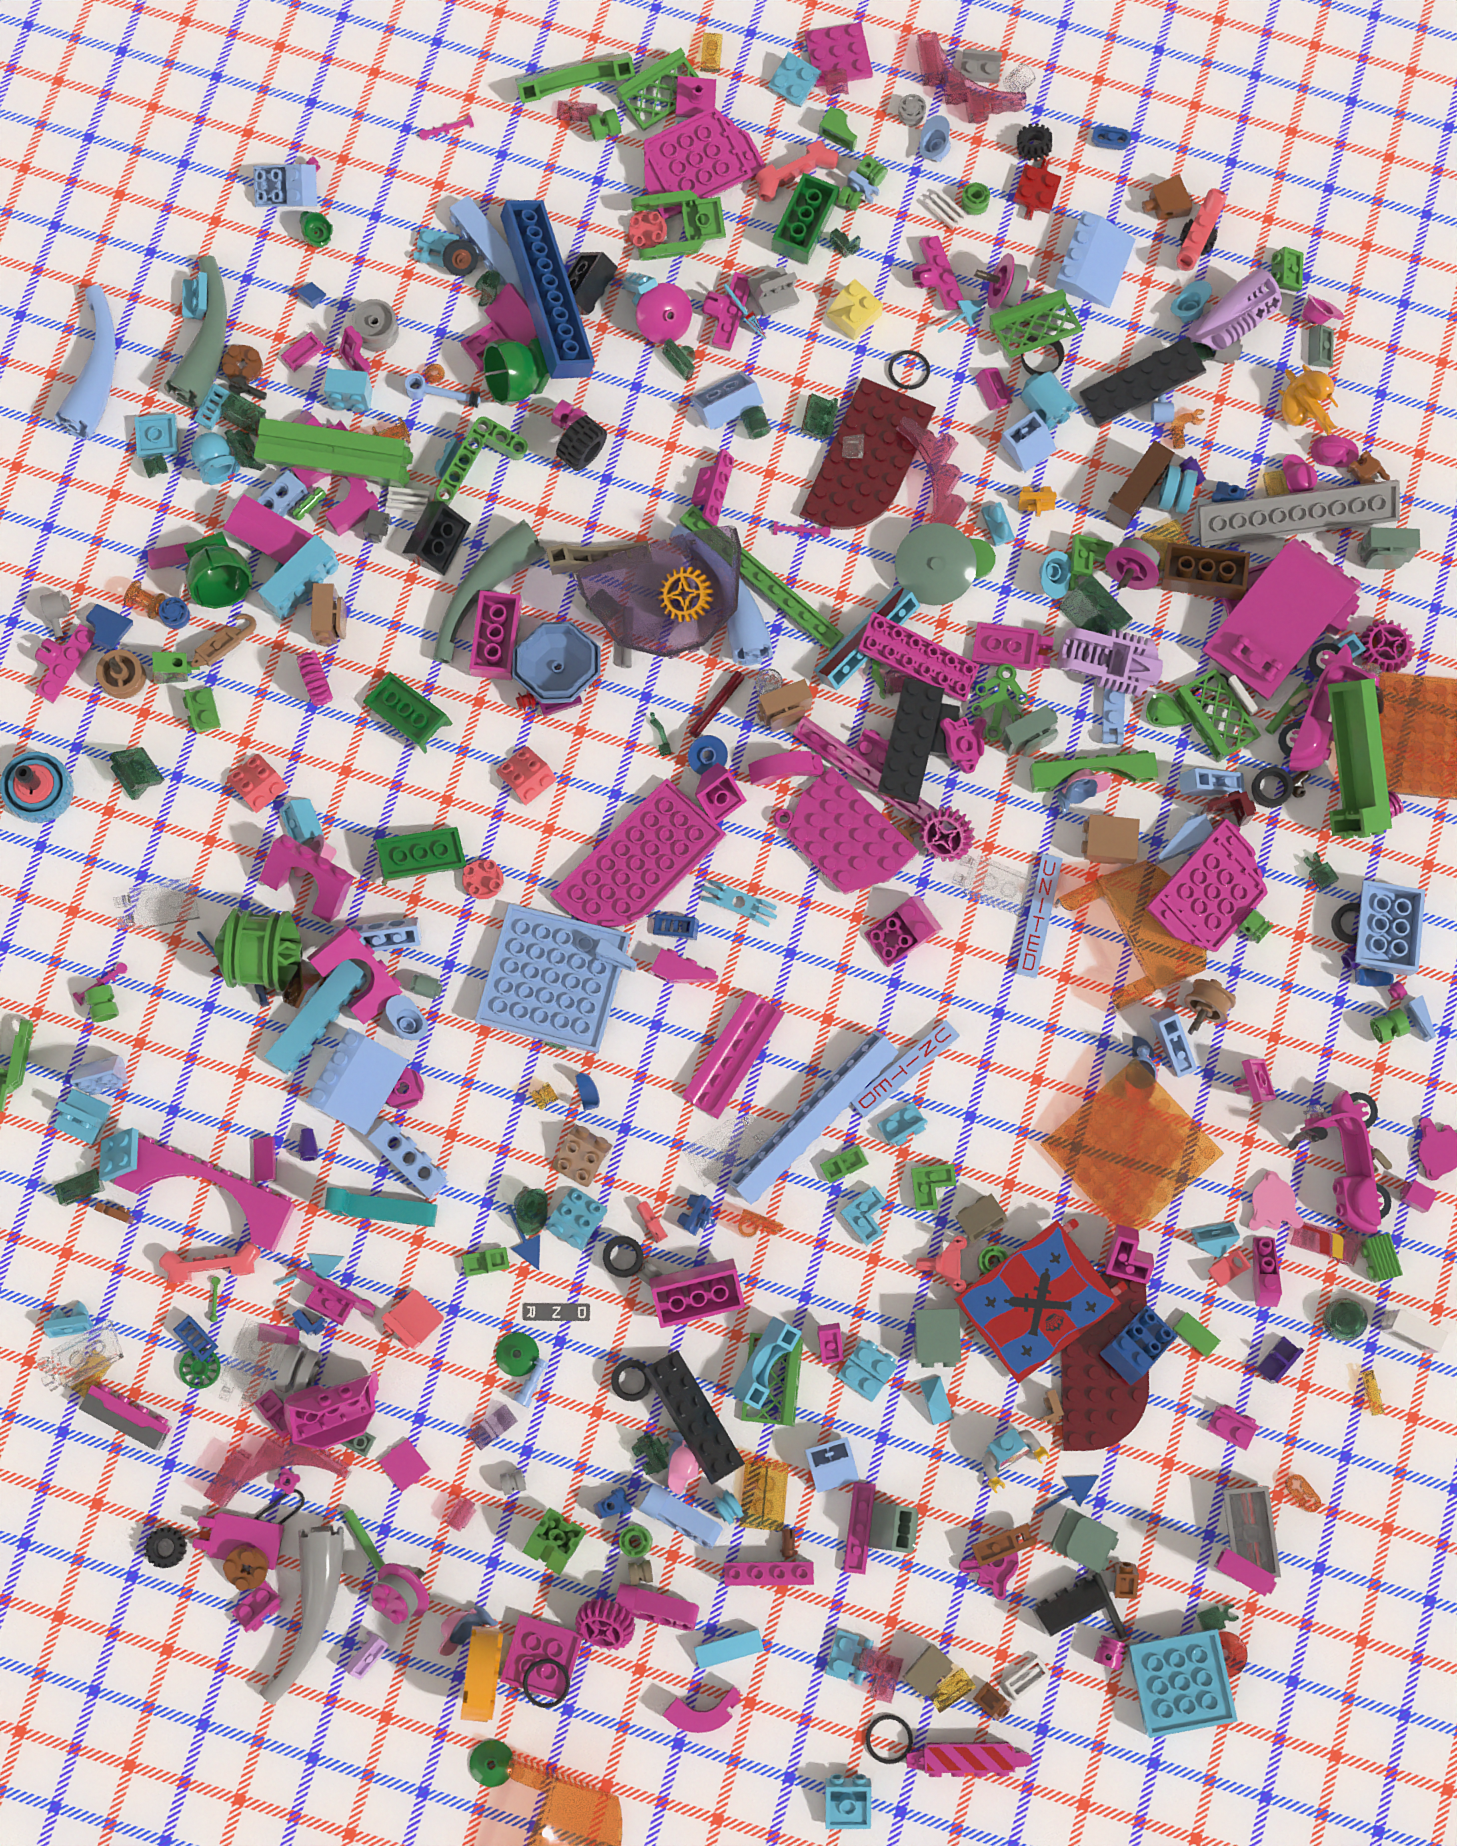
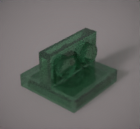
M143 747L116 751L109 756L113 762V765L110 767L132 800L139 799L148 787L161 785L165 780Z

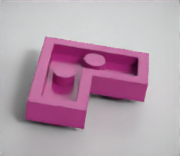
M352 325L344 329L339 354L352 371L368 372L369 375L371 370L370 363L360 353L363 342L362 337Z

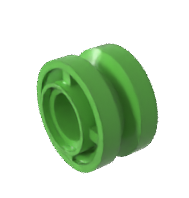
M977 182L968 184L962 193L961 205L963 210L971 215L984 213L989 206L990 191L988 187Z
M989 1246L979 1254L977 1265L983 1275H986L994 1268L988 1264L990 1256H995L999 1264L1009 1257L1003 1248Z
M639 1525L627 1527L619 1538L622 1552L629 1557H642L646 1555L653 1544L650 1531ZM634 1535H638L641 1539V1544L637 1548L631 1544V1538Z

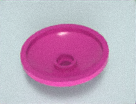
M658 283V286L643 293L638 300L635 314L637 326L643 336L654 343L669 344L677 341L688 330L692 319V305L688 295L677 285ZM669 312H671L672 315H671V317L668 319V318H667V314H668Z

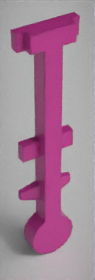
M467 115V119L448 125L443 123L442 127H433L429 131L422 129L419 132V137L422 140H427L432 135L438 138V133L445 132L447 135L450 134L449 130L468 124L470 128H473L474 124L471 115Z
M774 521L773 535H777V531L799 532L801 537H803L804 533H811L812 538L815 537V534H821L824 538L829 537L831 534V530L827 526L821 529H816L814 525L812 528H804V524H800V527L779 526L778 522Z
M119 963L116 966V970L113 972L108 970L106 977L103 979L98 977L96 979L98 982L87 990L103 986L111 979L115 982L116 975L127 972V965ZM87 990L79 995L77 992L72 994L80 1006L84 1004L81 999L85 997L84 993Z

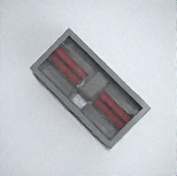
M1269 1486L1222 1490L1230 1550L1276 1576L1275 1578L1281 1577Z

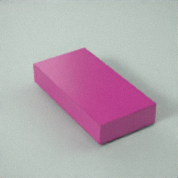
M311 331L280 356L292 371L295 372L325 347Z

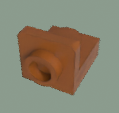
M1130 1562L1114 1563V1597L1137 1599L1139 1573L1136 1564Z
M988 1682L985 1683L973 1698L996 1721L1006 1717L1010 1711L1009 1707L1012 1705Z

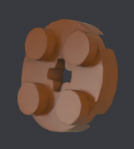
M232 345L223 356L222 368L224 374L232 383L240 385L238 382L232 381L231 378L242 374L247 377V384H250L249 382L254 379L257 380L262 374L263 363L259 352L253 347ZM245 361V363L248 364L247 366H243L242 369H239L238 364L240 362Z
M248 1545L237 1546L229 1552L223 1565L225 1576L239 1591L254 1589L260 1586L266 1579L269 1560L266 1554L257 1547L253 1549L247 1547ZM242 1564L250 1565V1571L244 1570Z

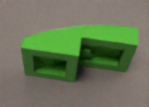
M858 1145L825 1161L820 1166L829 1184L869 1165V1162L861 1146Z
M506 1247L461 1256L465 1278L510 1268Z

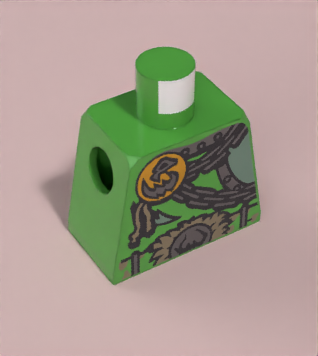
M152 652L155 684L187 682L188 674L200 673V666L192 667V661H187L186 653Z

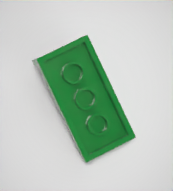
M391 672L363 700V703L419 746L424 754L427 753V741L440 727H448L453 724L447 714Z
M457 827L377 839L373 845V849L377 851L382 871V886H386L387 882L391 880L463 869L467 866Z

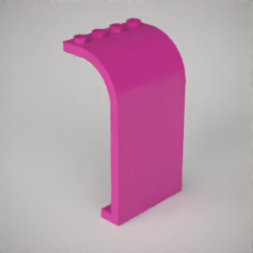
M1294 538L1274 558L1202 651L1269 701L1273 693L1340 609L1354 594L1358 595L1361 592V582L1353 576L1348 577L1344 574V570L1339 565L1329 563L1327 561L1328 558L1321 552L1316 553L1311 550V545L1306 541L1301 540L1300 542ZM1241 634L1284 665L1281 671L1278 670L1276 672L1275 678L1271 683L1228 652L1230 647H1234L1238 642L1237 638ZM1244 646L1240 652L1246 655L1250 649ZM1266 663L1263 669L1268 671L1271 665Z

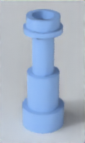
M540 1358L534 1361L536 1366L530 1378L525 1380L520 1392H517L513 1398L514 1401L527 1408L532 1402L531 1397L538 1386L536 1383L544 1369H548L549 1363Z

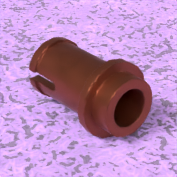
M781 1529L782 1550L780 1552L782 1557H795V1553H797V1550H795L796 1530Z

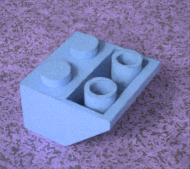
M1035 411L1002 434L1000 441L1001 445L1024 473L1057 450L1047 425Z
M848 1437L804 1450L817 1493L859 1480Z

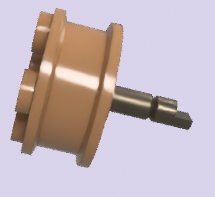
M118 649L106 653L99 660L96 668V677L107 694L117 699H128L137 695L144 687L146 671L133 653Z
M1196 979L1193 983V991L1184 998L1187 1007L1197 1014L1187 1032L1192 1035L1194 1031H1198L1204 1019L1214 1023H1225L1228 1018V1010L1234 1008L1236 1004V996L1223 988L1222 984L1215 979L1210 981Z

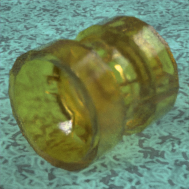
M549 1082L543 1084L541 1089L530 1092V1095L541 1111L547 1107L548 1103H554L559 1100Z

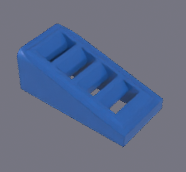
M655 914L653 935L697 940L699 920L696 917ZM662 920H666L664 931H661ZM671 921H674L673 932L670 931ZM680 922H683L682 931L678 932ZM688 923H690L689 933H687Z
M190 1315L173 1329L202 1362L219 1347ZM192 1324L194 1327L183 1335L182 1331ZM198 1330L200 1333L189 1341L187 1338ZM203 1336L205 1340L195 1348L193 1344ZM209 1342L211 1346L201 1354L199 1350Z

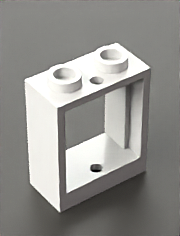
M1402 1309L1385 1313L1380 1322L1382 1325L1381 1332L1426 1354L1440 1353L1449 1333Z

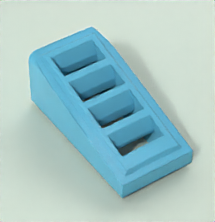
M214 383L198 410L194 421L212 430L232 401L231 393ZM214 401V402L218 403V404H219L218 407H217L216 405L212 404V402ZM210 408L213 411H215V413L213 414L207 411V409ZM203 415L210 417L211 420H206L203 418Z

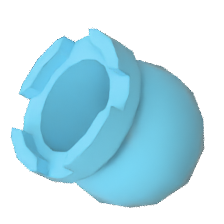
M214 432L203 433L192 443V460L197 468L201 469L199 475L203 483L209 482L210 485L223 483L229 480L227 476L233 472L237 474L240 470L237 458L231 456L230 444L223 436Z

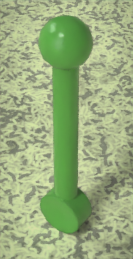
M213 1277L211 1280L214 1285L212 1315L209 1317L211 1322L218 1320L216 1307L218 1285L221 1283L219 1277Z

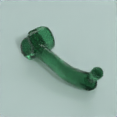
M651 712L650 723L658 730L662 740V744L658 745L661 757L669 755L672 752L664 727L655 718V713Z

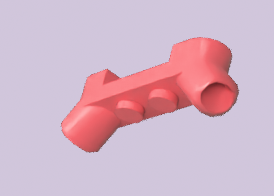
M819 140L806 146L805 156L778 170L775 169L773 164L765 167L755 177L760 185L758 197L762 201L771 202L774 200L779 186L793 182L795 178L803 173L808 174L818 166L831 170L835 169L839 157L838 152L826 148L823 141Z
M1209 189L1176 257V264L1182 271H1190L1195 267L1227 199L1226 193L1219 189Z
M249 1241L244 1243L234 1257L220 1254L215 1255L214 1259L206 1260V1257L193 1258V1262H185L173 1251H167L160 1258L159 1266L168 1273V1283L170 1284L192 1282V1273L231 1268V1275L233 1276L250 1275L255 1273L254 1262L260 1256L261 1250Z

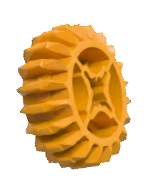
M681 567L679 573L677 569H673L674 576L668 573L666 574V577L669 579L668 582L665 580L661 581L665 587L659 588L663 595L658 596V599L664 600L660 606L661 608L667 607L664 613L667 615L671 614V619L675 620L678 617L679 622H683L685 619L689 623L692 617L694 620H699L698 613L702 616L705 615L703 608L710 609V606L706 603L707 601H713V598L708 597V594H712L713 590L707 589L711 582H704L707 576L704 574L700 576V570L697 569L694 572V569L689 567L686 571L685 567ZM687 578L695 580L700 590L691 589ZM681 580V582H679L678 590L672 592V589L675 586V584ZM684 591L693 593L689 594V597H687V599L684 597H680V595L685 593ZM700 597L697 605L691 609L693 600ZM672 600H680L684 611H679L674 606Z

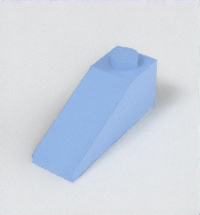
M1194 768L1179 774L1181 795L1211 796L1228 795L1238 790L1240 793L1245 792L1243 773Z
M1194 814L1187 818L1184 826L1155 860L1156 865L1200 846L1213 831L1206 814L1201 816Z
M1167 1007L1150 1015L1149 1017L1156 1036L1176 1076L1180 1078L1197 1070L1178 1014Z

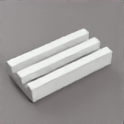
M940 189L936 190L935 194H932L929 199L925 200V205L952 230L966 218L967 214ZM932 202H935L939 207H941L942 210H943L946 214H948L952 219L955 220V222H953L951 219H949V218H948L938 207H936Z
M389 487L386 507L423 512L428 504L430 493L424 490ZM392 500L404 501V502H410V503H412V502H415V503H424V504H423V506H421V505L394 503V502H392Z
M1233 675L1229 678L1228 684L1248 714L1252 716L1257 712L1258 707L1236 675Z
M1036 1655L1002 1683L1014 1700L1018 1701L1048 1678L1051 1672L1040 1657ZM1038 1662L1039 1666H1037L1035 1669L1029 1672L1026 1676H1024L1022 1679L1016 1682L1013 1686H1010V1683L1013 1680H1015L1017 1677H1019L1026 1670H1028L1030 1667H1032L1034 1664ZM1043 1669L1045 1673L1019 1693H1015L1017 1688Z

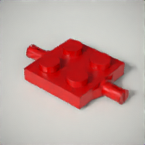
M1047 158L1042 160L1040 168L1028 164L1024 165L1013 198V202L1022 204L1027 208L1024 219L1026 220L1028 217V221L1032 220L1034 211L1050 214L1062 176L1047 171L1050 163L1049 159L1046 162Z

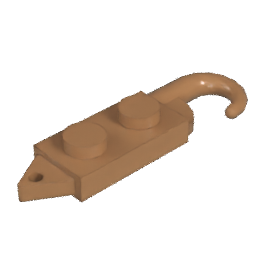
M249 614L237 616L236 620L246 619L249 621V625L242 631L235 627L223 628L195 649V656L191 666L207 665L210 667L237 647L242 640L256 629L257 624L254 617Z

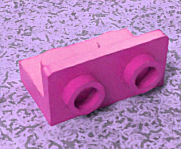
M865 728L853 750L882 770L889 739L885 740L880 737L877 731Z
M1224 1404L1223 1407L1216 1406L1206 1430L1246 1451L1260 1426L1255 1424L1256 1420L1245 1414L1243 1417L1236 1414V1409Z
M265 1580L231 1613L243 1625V1630L246 1633L251 1630L256 1632L264 1624L262 1620L268 1614L273 1616L281 1608L279 1604L283 1599Z

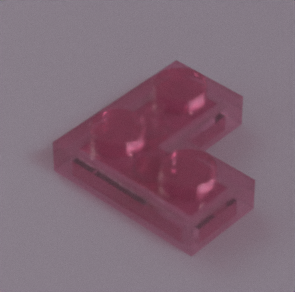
M862 1647L857 1670L874 1675L868 1697L892 1703L903 1663L902 1658Z

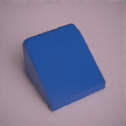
M313 282L297 290L299 298L313 309L326 297V293Z

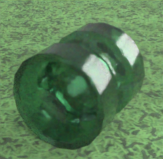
M162 453L152 459H142L149 479L155 477L158 473H169Z

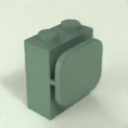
M1371 527L1363 536L1361 542L1358 543V554H1361V561H1366V568L1394 570L1402 567L1405 562L1409 563L1421 548L1420 529Z
M1045 705L1006 726L999 740L1008 755L1011 757L1023 750L1024 757H1027L1051 744L1059 733L1055 728L1058 723L1057 714L1048 705Z
M959 1309L914 1311V1349L916 1364H921V1368H934V1363H943V1367H956V1363L961 1362Z
M874 1503L868 1548L911 1554L916 1543L919 1517L917 1508Z
M1067 1508L1049 1549L1100 1574L1101 1570L1105 1571L1110 1559L1107 1557L1110 1550L1114 1551L1118 1544V1532L1071 1508Z

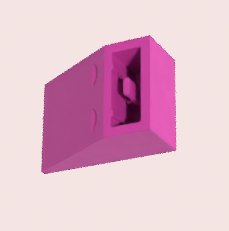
M918 895L910 897L866 931L864 935L885 965L890 967L926 943L943 928Z

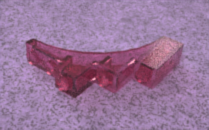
M937 32L917 34L916 49L923 86L934 87L942 84L945 104L959 105L965 103L968 123L980 124L988 121L989 114H1000L1008 111L1018 112L1025 109L1027 101L1026 92L997 91L977 84L964 76L949 61L940 45Z
M904 416L896 430L908 438L919 451L927 465L932 481L933 509L929 524L942 523L954 527L968 505L961 496L951 493L963 475L956 465L947 463L959 443L955 441L952 435L943 432L937 438L932 431L923 429L914 419Z
M276 1437L273 1440L266 1438L253 1460L251 1459L252 1454L241 1448L240 1451L233 1449L203 1496L220 1507H226L235 1494L250 1481L266 1472L281 1467L295 1465L314 1466L328 1470L344 1479H348L353 1471L348 1468L350 1464L341 1458L336 1461L330 1457L331 1452L327 1449L320 1450L293 1444L292 1440L285 1449V1443Z

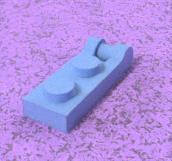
M1111 688L1104 689L1102 744L1113 742L1116 745H1123L1125 691L1121 693L1118 692V689L1116 691L1111 690ZM1109 730H1115L1116 734H1110Z

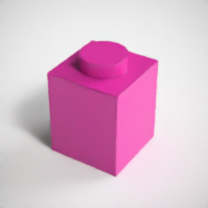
M1413 1180L1405 1183L1402 1187L1400 1201L1423 1214L1429 1211L1438 1192Z

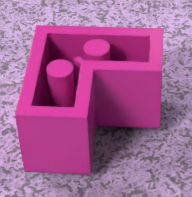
M1117 1224L1105 1259L1106 1274L1148 1284L1154 1268V1259L1152 1253L1137 1250L1140 1242L1138 1229Z

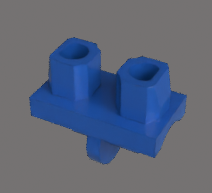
M690 1194L687 1205L694 1209L690 1215L682 1212L677 1222L687 1232L696 1236L699 1228L705 1230L708 1223L714 1225L716 1222L711 1218L714 1210L710 1209L713 1201L703 1194L700 1196Z

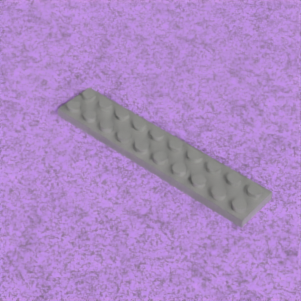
M1396 479L1198 505L1199 545L1203 547L1400 521V481Z

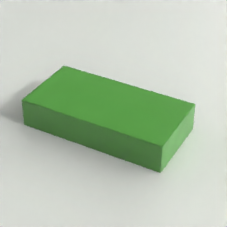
M1188 1312L1172 1328L1205 1358L1221 1342L1220 1339Z

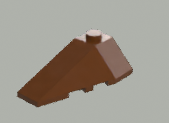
M302 959L282 994L283 1002L299 1009L326 981V976L322 977L310 962Z

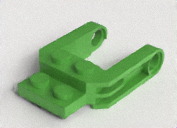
M691 190L631 199L632 211L682 206L685 239L687 240L660 244L653 248L638 249L640 261L698 254L706 241L726 238L720 197L700 199Z
M20 1019L21 1022L18 1035H15L9 1069L0 1068V1112L3 1113L7 1094L12 1093L23 1085L33 1035L32 1020Z

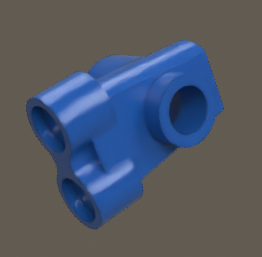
M1218 481L1216 490L1212 495V502L1219 503L1246 499L1247 489L1240 488L1238 485H1229L1228 482Z
M623 1487L612 1490L611 1495L598 1501L593 1506L594 1512L599 1519L618 1513L624 1515L632 1510L629 1501L626 1499Z

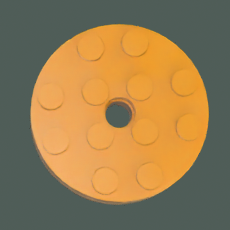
M472 1626L460 1720L487 1723L488 1720H493L504 1633L499 1631L500 1628Z

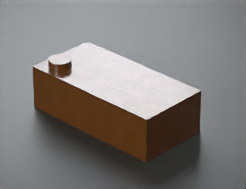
M1154 440L1119 492L1114 491L1108 502L1111 504L1105 519L1125 531L1166 472L1175 452Z
M1168 542L1164 558L1161 590L1242 600L1247 589L1250 553Z

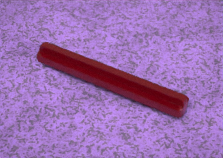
M735 671L690 727L688 733L692 737L698 738L742 683L745 676L741 672Z

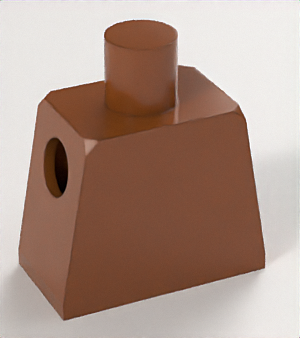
M1180 174L1153 186L1149 194V200L1142 202L1144 213L1155 211L1158 220L1187 217L1190 215L1193 207Z

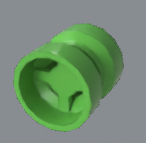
M844 186L837 204L841 206L846 205L850 210L856 212L861 203L863 193L860 191L854 192L850 187Z

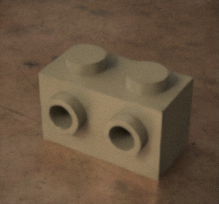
M992 1193L988 1196L980 1197L974 1205L961 1209L958 1215L955 1216L958 1224L972 1244L1008 1221L1005 1212Z
M931 1642L902 1677L923 1697L926 1694L930 1696L937 1689L938 1685L936 1683L941 1677L945 1679L951 1673L953 1662Z

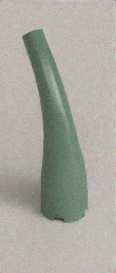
M211 255L204 256L198 261L200 271L207 273L208 307L205 320L193 342L164 385V389L168 394L172 391L177 396L175 401L191 409L195 406L199 409L209 393L220 365L226 335L227 305L225 290L216 258Z
M524 519L500 536L482 554L462 580L442 620L433 655L435 661L446 664L451 663L455 649L454 640L459 627L470 609L479 600L480 591L492 590L546 554L544 547H541L538 537Z

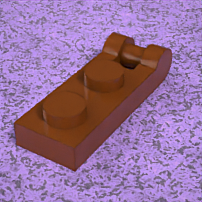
M1029 1524L1019 1525L971 1545L978 1566H984L1036 1545L1034 1537L1032 1538L1030 1535ZM1021 1533L1023 1542L1018 1543L1015 1535Z

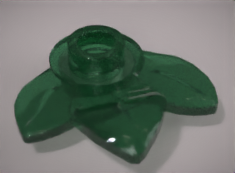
M488 270L476 282L474 287L482 291L478 306L483 307L488 303L491 305L497 295V287L501 281L498 271Z

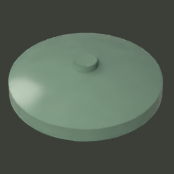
M930 523L914 529L902 540L895 556V573L900 586L911 591L918 602L926 605H943L957 600L969 589L976 573V554L971 542L960 530L947 524Z

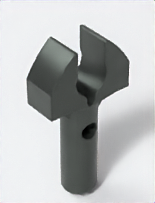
M240 374L231 378L232 381L240 384V387L229 384L228 387L233 395L239 397L241 393L245 392L261 400L266 399L267 393L248 385L246 376Z

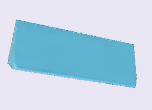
M754 1629L695 1646L694 1650L699 1668L703 1669L762 1652L764 1648L759 1629Z

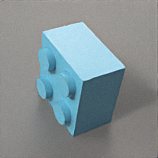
M327 368L324 392L330 408L338 411L350 409L359 413L370 411L373 388L368 372Z

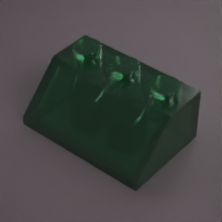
M1092 574L1080 583L1058 607L1077 628L1108 635L1110 629H1115L1116 633L1118 630H1126L1133 620V617Z

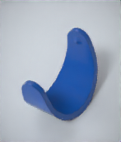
M1355 969V984L1381 987L1393 984L1394 976L1391 973L1372 969Z
M586 1073L575 1075L584 1111L598 1108L600 1098L592 1078Z

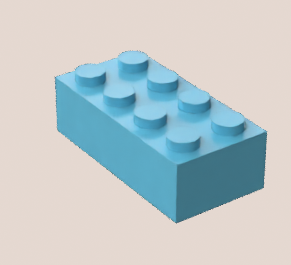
M315 534L258 590L264 605L281 621L290 617L294 613L295 608L309 598V594L313 591V583H323L328 575L334 574L338 569L339 562L334 550Z

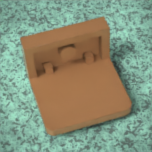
M576 1124L568 1133L552 1167L582 1186L589 1187L603 1159L609 1154L613 1145L608 1143L605 1138L592 1134L586 1127Z

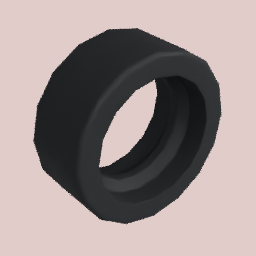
M1279 767L1262 769L1252 782V795L1264 807L1276 808L1281 806L1292 794V778L1284 769ZM1274 776L1282 781L1284 792L1279 798L1271 799L1262 793L1260 784L1265 777Z
M1350 902L1340 907L1334 913L1331 920V928L1334 935L1340 941L1347 944H1356L1357 935L1346 933L1341 926V918L1345 913L1349 911L1360 913V903Z
M618 1236L606 1244L602 1259L605 1268L610 1274L619 1278H627L640 1270L644 1254L640 1244L635 1239L629 1236ZM620 1244L631 1246L636 1254L633 1266L625 1270L616 1268L610 1259L612 1250Z
M629 1359L615 1367L611 1376V1385L619 1398L635 1402L648 1395L652 1384L643 1370L647 1367L644 1363ZM630 1367L639 1369L645 1378L643 1388L634 1394L626 1393L619 1384V1376L625 1369Z

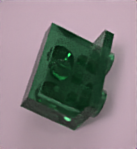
M810 394L800 432L819 440L830 436L834 430V417L838 412V399L834 397L828 400L816 394Z

